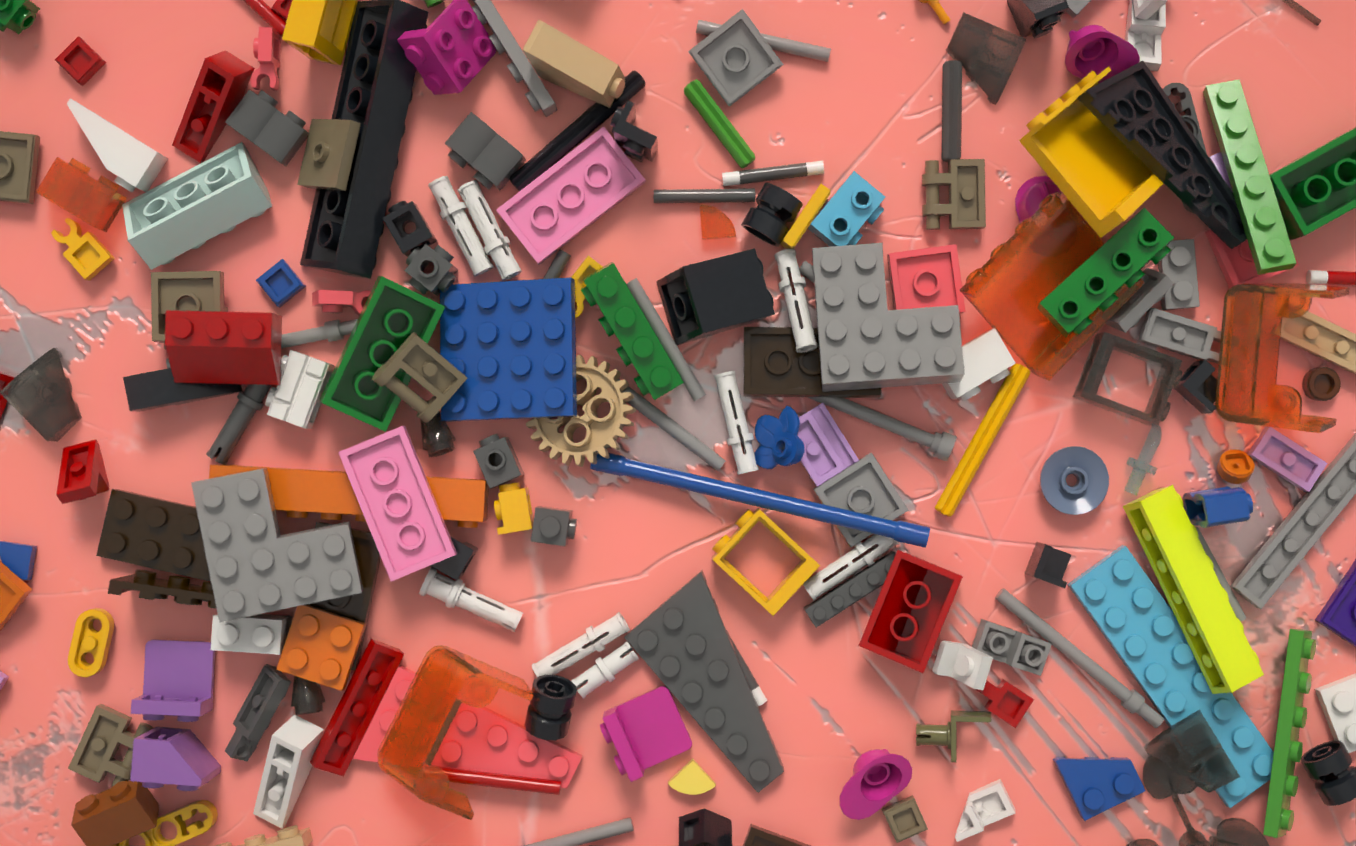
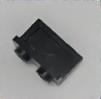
M628 100L624 108L620 106L617 108L610 124L613 126L612 132L614 133L615 141L619 146L626 149L624 153L630 158L639 162H643L645 158L652 162L658 151L657 136L633 125L636 119L635 103Z

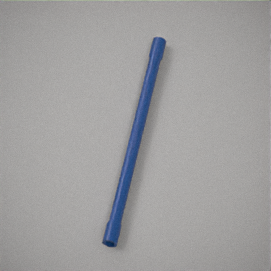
M609 453V459L597 454V464L593 465L591 463L590 469L617 476H629L892 538L895 541L926 548L929 538L930 527L904 521H892L643 463L617 454Z

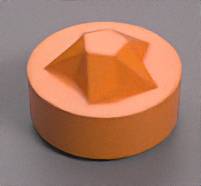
M1237 449L1225 451L1217 463V472L1220 477L1232 484L1247 482L1255 468L1251 456Z

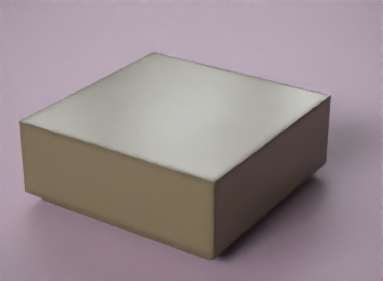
M913 795L882 809L897 843L928 830Z

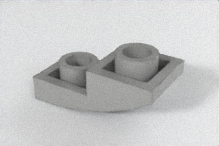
M981 619L972 647L993 657L994 660L1041 676L1052 644Z

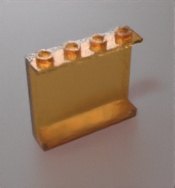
M1055 192L1040 202L1039 209L1030 218L1018 224L1015 228V234L1006 243L997 246L990 254L991 258L981 268L969 274L966 284L959 291L990 326L997 330L1000 337L1034 375L1049 381L1145 282L1141 278L1130 289L1123 285L1115 293L1119 299L1105 312L1098 308L1089 316L1093 322L1077 336L1072 332L1065 338L1037 307L1045 297L1103 246L1104 243L1072 206L1063 193Z

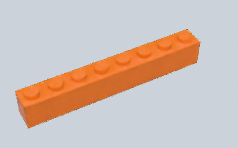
M210 465L209 479L266 467ZM267 467L275 509L287 511V517L308 518V512L321 513V519L342 520V514L355 515V521L366 522L346 472ZM426 476L443 520H457V527L478 528V522L487 521L489 486L486 480Z

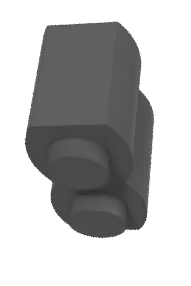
M249 89L225 123L286 167L308 137L309 133L303 129L306 122L290 110L286 115L275 108L279 102L263 90L257 95Z
M472 112L445 142L446 146L451 150L448 156L462 168L466 164L472 167L477 172L473 177L488 190L494 186L500 191L510 180V177L526 161L525 157L515 147Z

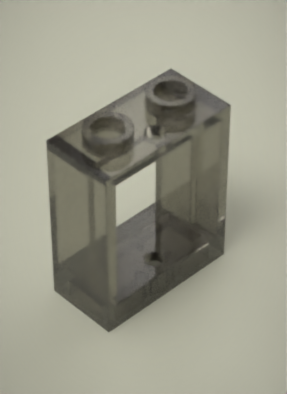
M1107 332L1098 333L1093 340L1073 398L1148 426L1159 425L1160 421H1164L1169 413L1171 404L1168 402L1171 390L1176 389L1181 380L1182 370H1179L1182 360ZM1112 350L1161 367L1145 412L1096 395Z

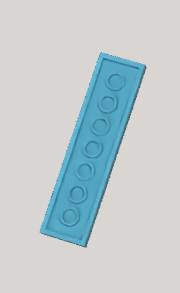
M1121 545L1067 584L1227 807L1232 808L1270 780L1273 750L1232 693L1212 694L1172 609L1126 546Z

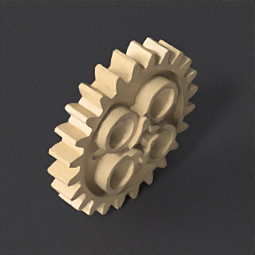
M581 355L576 357V382L581 379H586L587 381L586 390L577 395V406H582L585 412L583 416L558 417L557 419L534 418L526 423L528 428L537 429L531 435V439L534 441L543 440L539 449L543 452L551 449L550 458L557 460L562 455V463L569 465L574 457L576 465L583 467L585 457H587L589 462L595 465L597 464V454L609 459L607 448L611 446L618 451L621 449L616 441L618 437L623 439L629 438L623 431L624 426H634V423L627 419L626 416L636 412V409L627 405L626 402L631 401L634 395L631 392H623L629 386V383L626 380L617 381L621 373L617 369L609 372L610 364L603 361L598 367V360L594 356L589 358L587 364ZM598 388H601V393L599 395L594 396L596 390ZM609 402L611 406L609 414L604 418H598L597 408L599 405ZM565 426L564 431L559 433V428ZM584 426L587 431L585 439L575 443L573 440L575 430Z

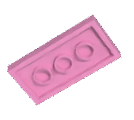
M603 126L501 205L496 211L538 265H540L643 185L646 180Z
M405 426L398 427L338 452L390 581L457 555Z

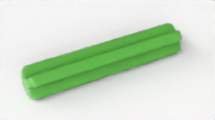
M696 79L690 82L684 88V94L741 168L747 167L755 160L753 151L700 81Z

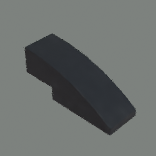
M171 368L123 377L129 410L136 412L169 405H180L243 391L241 384L175 383Z

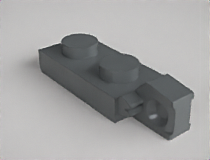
M264 665L233 722L236 730L225 749V752L231 758L248 761L256 750L263 733L269 727L281 700L287 694L291 681L281 671L276 670L277 667Z

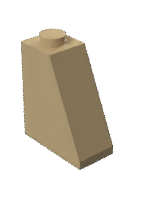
M540 20L537 21L523 48V52L538 76L610 108L614 99H618L621 96L625 87V77L619 65Z

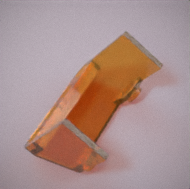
M1244 283L1231 287L1224 297L1215 406L1220 417L1230 422L1321 433L1336 426V418L1301 414L1302 398L1300 393L1291 386L1276 384L1282 317L1297 318L1306 314L1311 307L1312 297L1338 298L1349 295L1350 287L1300 283Z
M438 645L432 647L425 654L378 748L377 760L379 767L384 773L420 800L472 820L474 812L467 795L449 788V779L445 771L431 763L461 703L475 708L487 706L493 701L499 688L531 701L533 697L532 691L525 680L448 646Z

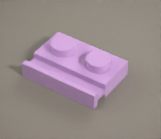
M824 403L817 405L799 417L800 425L797 436L803 441L805 447L804 455L800 461L816 487L859 461Z

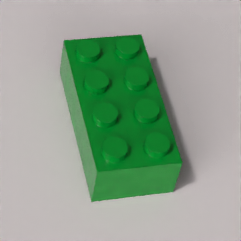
M1356 127L1269 174L1290 241L1305 236L1356 208Z
M378 276L321 395V403L386 432L401 399L385 385L380 387L376 384L372 377L413 332L428 344L445 306L383 276ZM401 368L394 375L407 386L412 378Z

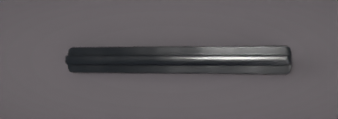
M635 70L625 77L623 93L618 99H614L610 108L596 102L510 177V181L515 188L521 191L562 159L615 113L619 106L622 107L645 87L644 78Z

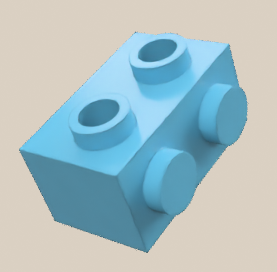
M853 171L811 222L808 229L829 247L856 245L863 236L858 232L866 221L872 225L884 211L880 204L885 199V196Z

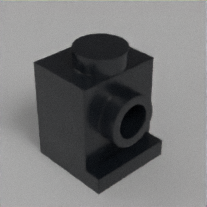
M401 201L388 209L389 214L383 217L400 250L407 257L417 247L422 249L425 244L430 246L438 241L418 206L413 201L409 203ZM414 222L416 230L407 234L405 232L406 224Z

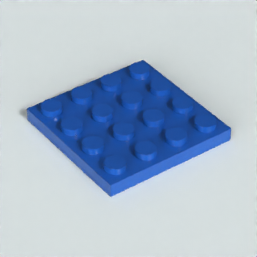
M573 278L452 284L446 292L443 293L440 290V304L445 306L440 317V354L468 378L441 408V421L577 416L575 280Z

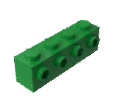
M1144 207L1039 303L1037 309L1065 338L1072 332L1078 336L1093 322L1089 318L1091 314L1098 308L1105 312L1119 299L1115 293L1123 285L1130 289L1145 275L1141 270L1150 261L1156 265L1171 252L1167 245L1170 244L1174 237Z
M610 262L583 278L586 287L581 289L582 293L591 307L597 304L604 316L598 320L608 337L615 334L622 346L616 350L626 367L633 364L639 375L633 379L643 396L650 393L653 399L656 400L683 384L682 378L615 264Z

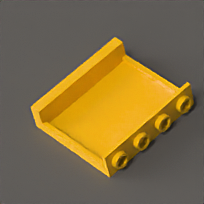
M1109 66L1099 75L1094 71L1090 72L1064 95L1038 114L1026 125L1030 131L1019 140L1100 238L1124 222L1164 184L1077 99L1083 92L1099 84L1098 82L1112 71Z

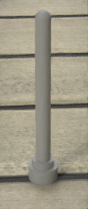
M807 397L929 447L928 451L934 453V457L943 461L948 460L957 437L947 432L931 434L843 397Z

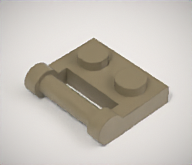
M414 332L372 377L376 384L380 387L385 385L417 412V417L425 423L429 422L468 379L460 370ZM401 368L434 396L426 402L394 376L395 373Z

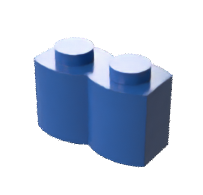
M1226 486L1188 492L1183 495L1184 509L1194 526L1200 525L1206 528L1245 522L1250 519V514L1253 512L1251 496L1241 487L1230 488Z

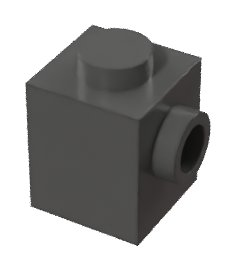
M494 434L479 441L481 448L473 452L490 489L524 475L508 437L500 439L498 434Z
M537 506L535 508L531 542L566 546L568 539L575 538L577 519L572 518L573 510Z

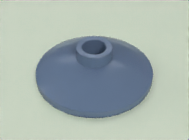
M1077 446L1065 447L1054 452L1044 463L1040 474V487L1044 498L1053 508L1062 513L1079 515L1092 511L1104 500L1109 487V474L1103 460L1093 451ZM1069 474H1074L1077 478L1076 484L1072 487L1066 483V478Z

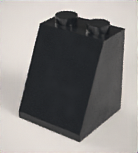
M755 249L686 265L656 281L676 345L751 324L775 314L773 310V297L767 290L763 277V264L757 257Z

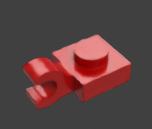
M1004 679L1001 680L997 687L986 680L983 690L975 689L989 698L984 706L987 710L1015 728L1034 701L1032 697Z

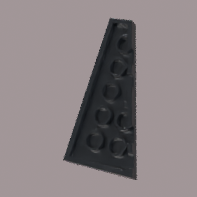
M1144 61L1093 86L1077 97L1230 249L1247 240L1233 192Z

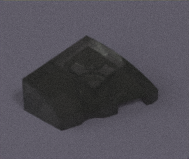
M963 12L957 22L946 51L953 60L961 61L962 66L965 68V74L972 82L975 80L988 95L987 100L996 105L1026 39Z
M52 348L34 361L0 391V394L47 441H59L82 418L78 404L72 398L73 388L70 379L65 377L60 361L62 354L57 348Z
M1200 710L1172 725L1143 746L1149 756H1155L1169 765L1173 771L1181 776L1188 777L1198 787L1208 793L1240 777Z

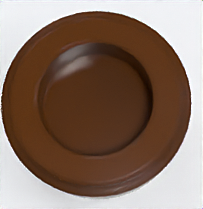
M1318 367L1309 370L1302 381L1304 393L1314 401H1327L1334 398L1341 387L1338 374L1328 367Z

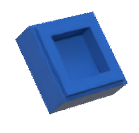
M281 259L256 279L277 307L284 305L306 287L284 259Z

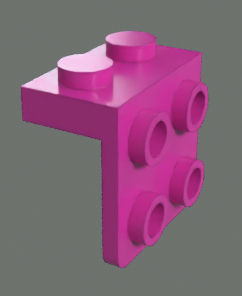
M453 0L427 29L405 31L397 39L404 49L407 59L414 64L422 76L424 84L434 95L461 93L496 53V49L489 39V34L478 20L477 15L467 0Z
M660 686L604 711L602 718L604 723L600 724L602 734L607 743H614L618 752L614 756L618 770L621 775L627 773L631 782L643 777L645 769L685 752L692 746L690 735L666 686Z

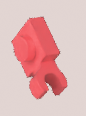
M259 27L258 38H254L253 41L254 57L260 63L259 68L252 73L250 78L251 86L255 90H260V81L264 77L270 78L269 84L273 91H277L280 82L277 76V69H280L281 36L273 27Z
M317 290L312 293V306L322 307V313H343V308L351 307L360 316L363 309L361 301L364 297L368 298L371 291Z

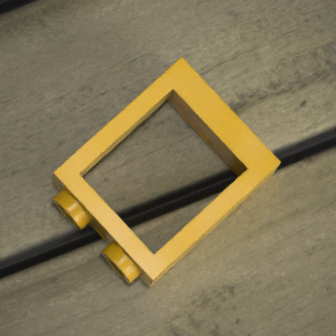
M292 0L282 40L309 59L341 66L358 0Z
M759 508L754 512L748 509L735 523L739 527L738 530L731 537L725 534L713 546L712 550L716 553L712 556V560L774 616L820 565ZM758 521L801 559L797 566L768 597L725 559Z

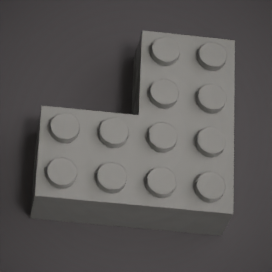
M882 243L812 248L822 392L961 382L965 373L958 305L888 310Z
M267 467L191 483L219 622L362 593L363 585L350 521L281 535Z

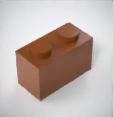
M121 781L108 790L96 795H88L77 802L71 826L86 846H113L155 828L159 804L149 789L142 787V782Z

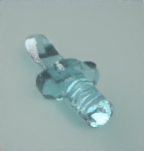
M1157 423L1152 425L1138 460L1131 457L1127 460L1126 464L1133 467L1124 491L1137 496L1145 474L1155 475L1157 471L1156 467L1149 465L1161 441V427Z

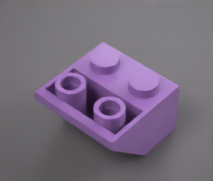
M155 727L134 738L130 781L142 782V787L162 788L164 784L177 785V790L196 791L221 773V765L191 729Z

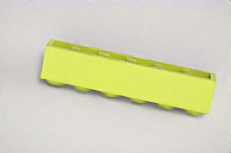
M1173 485L1154 490L1124 505L1123 508L1212 694L1232 693L1264 675L1259 665V658L1254 650H1252L1244 634V627L1229 603V596L1214 572L1213 562L1206 555L1201 545L1198 531L1188 518L1181 496L1175 491Z

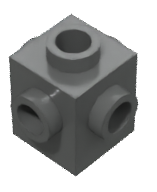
M427 244L422 249L417 247L406 260L408 267L404 271L412 277L408 283L424 295L428 290L437 296L440 294V290L443 293L446 292L456 279L454 274L458 271L450 263L454 257L439 245L434 250ZM430 262H433V272L425 274L423 270Z

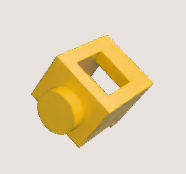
M519 482L499 485V500H494V509L497 520H503V526L497 528L498 535L533 529L534 518L529 488L520 489Z

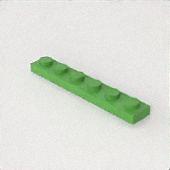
M1240 79L1206 85L1203 91L1257 274L1261 275L1293 269L1297 262Z
M1290 629L1263 832V835L1274 838L1286 835L1287 831H1291L1294 821V811L1289 809L1291 796L1295 797L1298 789V776H1294L1295 762H1300L1303 752V743L1299 742L1298 739L1300 728L1305 727L1307 720V708L1303 707L1304 693L1308 694L1312 681L1311 674L1307 673L1308 661L1314 658L1316 651V640L1311 639L1312 631L1302 629Z

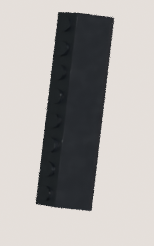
M401 0L358 1L332 119L352 120L361 123L346 191L316 189L300 265L353 277L371 279L372 272L377 263L376 253L384 230L383 217L391 198L392 179L398 165L400 142L405 133V119L408 105L412 100V87L417 71L414 64L407 59L405 51L397 39L405 31L427 29L426 22L429 12Z

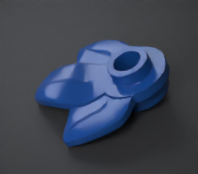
M786 406L783 409L779 419L774 416L763 415L756 422L755 436L760 445L754 452L756 464L762 468L773 469L778 464L790 466L798 463L804 455V443L797 436L800 425L799 417L790 406Z

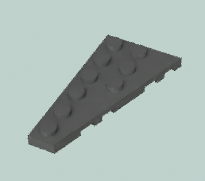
M701 570L628 632L624 638L759 793L784 772V766L748 684L730 635L719 614L718 606L707 585L706 577L703 570Z

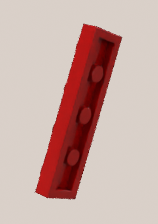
M370 639L310 760L314 768L344 777L404 656L400 649Z

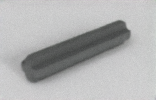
M956 60L945 61L942 74V160L949 162L950 159L961 158L962 63Z

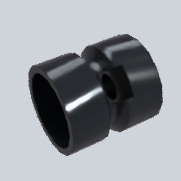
M765 183L756 198L758 206L750 208L741 226L759 239L779 247L789 230L786 223L795 220L803 204L795 196L782 188Z
M542 675L534 679L529 700L530 704L524 724L526 730L531 735L544 740H559L567 735L572 715L570 709L574 706L577 692L575 684L557 675Z
M1325 742L1310 749L1301 757V762L1309 777L1317 780L1315 788L1324 804L1335 806L1356 798V767L1350 766L1352 758L1343 742Z

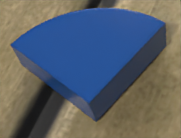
M0 541V559L20 579L31 580L37 546Z

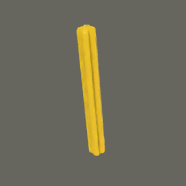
M1018 363L1012 365L1009 371L1010 374L1006 376L935 506V509L943 515L951 517L958 507L1030 375V370Z

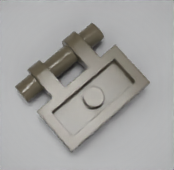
M950 159L948 162V173H939V161H925V174L922 175V186H925L926 205L922 206V216L926 217V230L940 229L939 216H949V229H984L986 227L985 159ZM949 185V204H939V186Z
M100 704L94 710L68 769L98 783L105 779L107 772L116 775L112 786L121 781H129L131 777L134 738L153 729V727L147 723H140L136 733H131L127 731L132 720L131 717ZM120 744L129 747L123 761L114 759Z

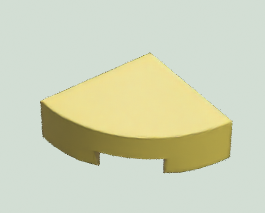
M691 759L668 781V784L673 789L689 795L702 794L716 786L712 778L694 759Z

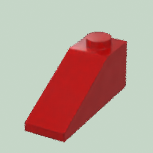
M226 50L205 58L172 146L196 161L204 162L225 128L226 120L242 100L255 68Z

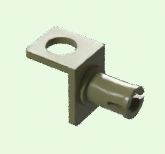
M951 710V722H948V725L916 724V745L948 746V749H951V762H956L957 722H991V712Z

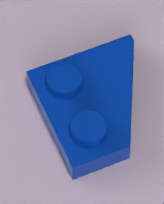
M1053 758L1066 788L1084 821L1146 791L1129 758Z

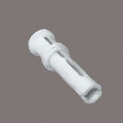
M434 567L430 568L419 591L421 596L427 594L445 602V606L448 608L457 606L503 626L512 632H515L523 614L521 611L510 608L503 603L465 587V583L461 579L455 581L437 573V569Z

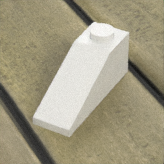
M70 98L67 106L105 168L117 175L114 182L130 192H133L135 188L147 192L168 158Z
M294 714L272 734L255 803L254 815L281 829L286 825L312 768L310 760L322 738L323 728Z

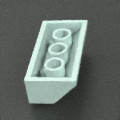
M240 142L122 204L127 239L152 270L160 265L169 264L177 256L190 249L201 247L207 240L221 233L230 232L236 225L247 219L262 215L268 208L272 207L268 189L245 145Z

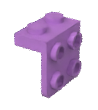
M157 639L148 641L145 645L143 695L131 700V714H143V720H163L164 715L177 716V721L195 722L199 720V717L212 711L215 651L210 650L211 642Z

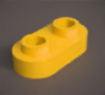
M94 608L81 613L76 620L68 654V666L79 677H90L99 673L105 667L114 631V620L111 614L104 609ZM95 619L99 620L102 624L100 631L95 630L93 627ZM87 653H91L94 657L92 664H89L85 659Z

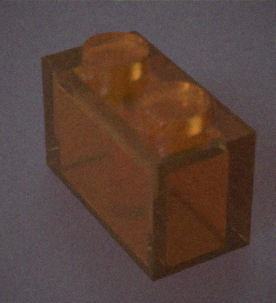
M57 157L36 190V193L92 227L107 232L120 211L122 204L127 199L126 196L117 192L120 185L103 175L99 179L94 178L88 174L91 168L73 157L70 162Z

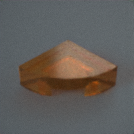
M700 205L702 240L736 237L733 223L722 211L714 206Z

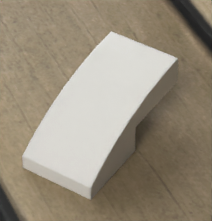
M1130 0L1125 40L1137 49L1140 57L1139 62L1144 61L1150 71H1158L1162 64L1161 35L1166 28V3L1148 20L1135 18L1133 0Z

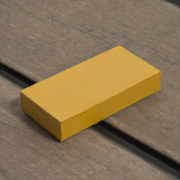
M823 184L819 185L782 240L781 246L786 249L795 248L830 196V189Z

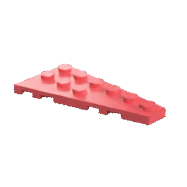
M400 665L353 759L421 769L428 765L561 781V788L567 789L583 755L553 740L539 739L531 735L525 726Z

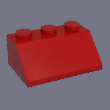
M166 310L165 348L175 383L280 385L282 316L266 312Z
M897 550L858 646L924 673L963 576Z

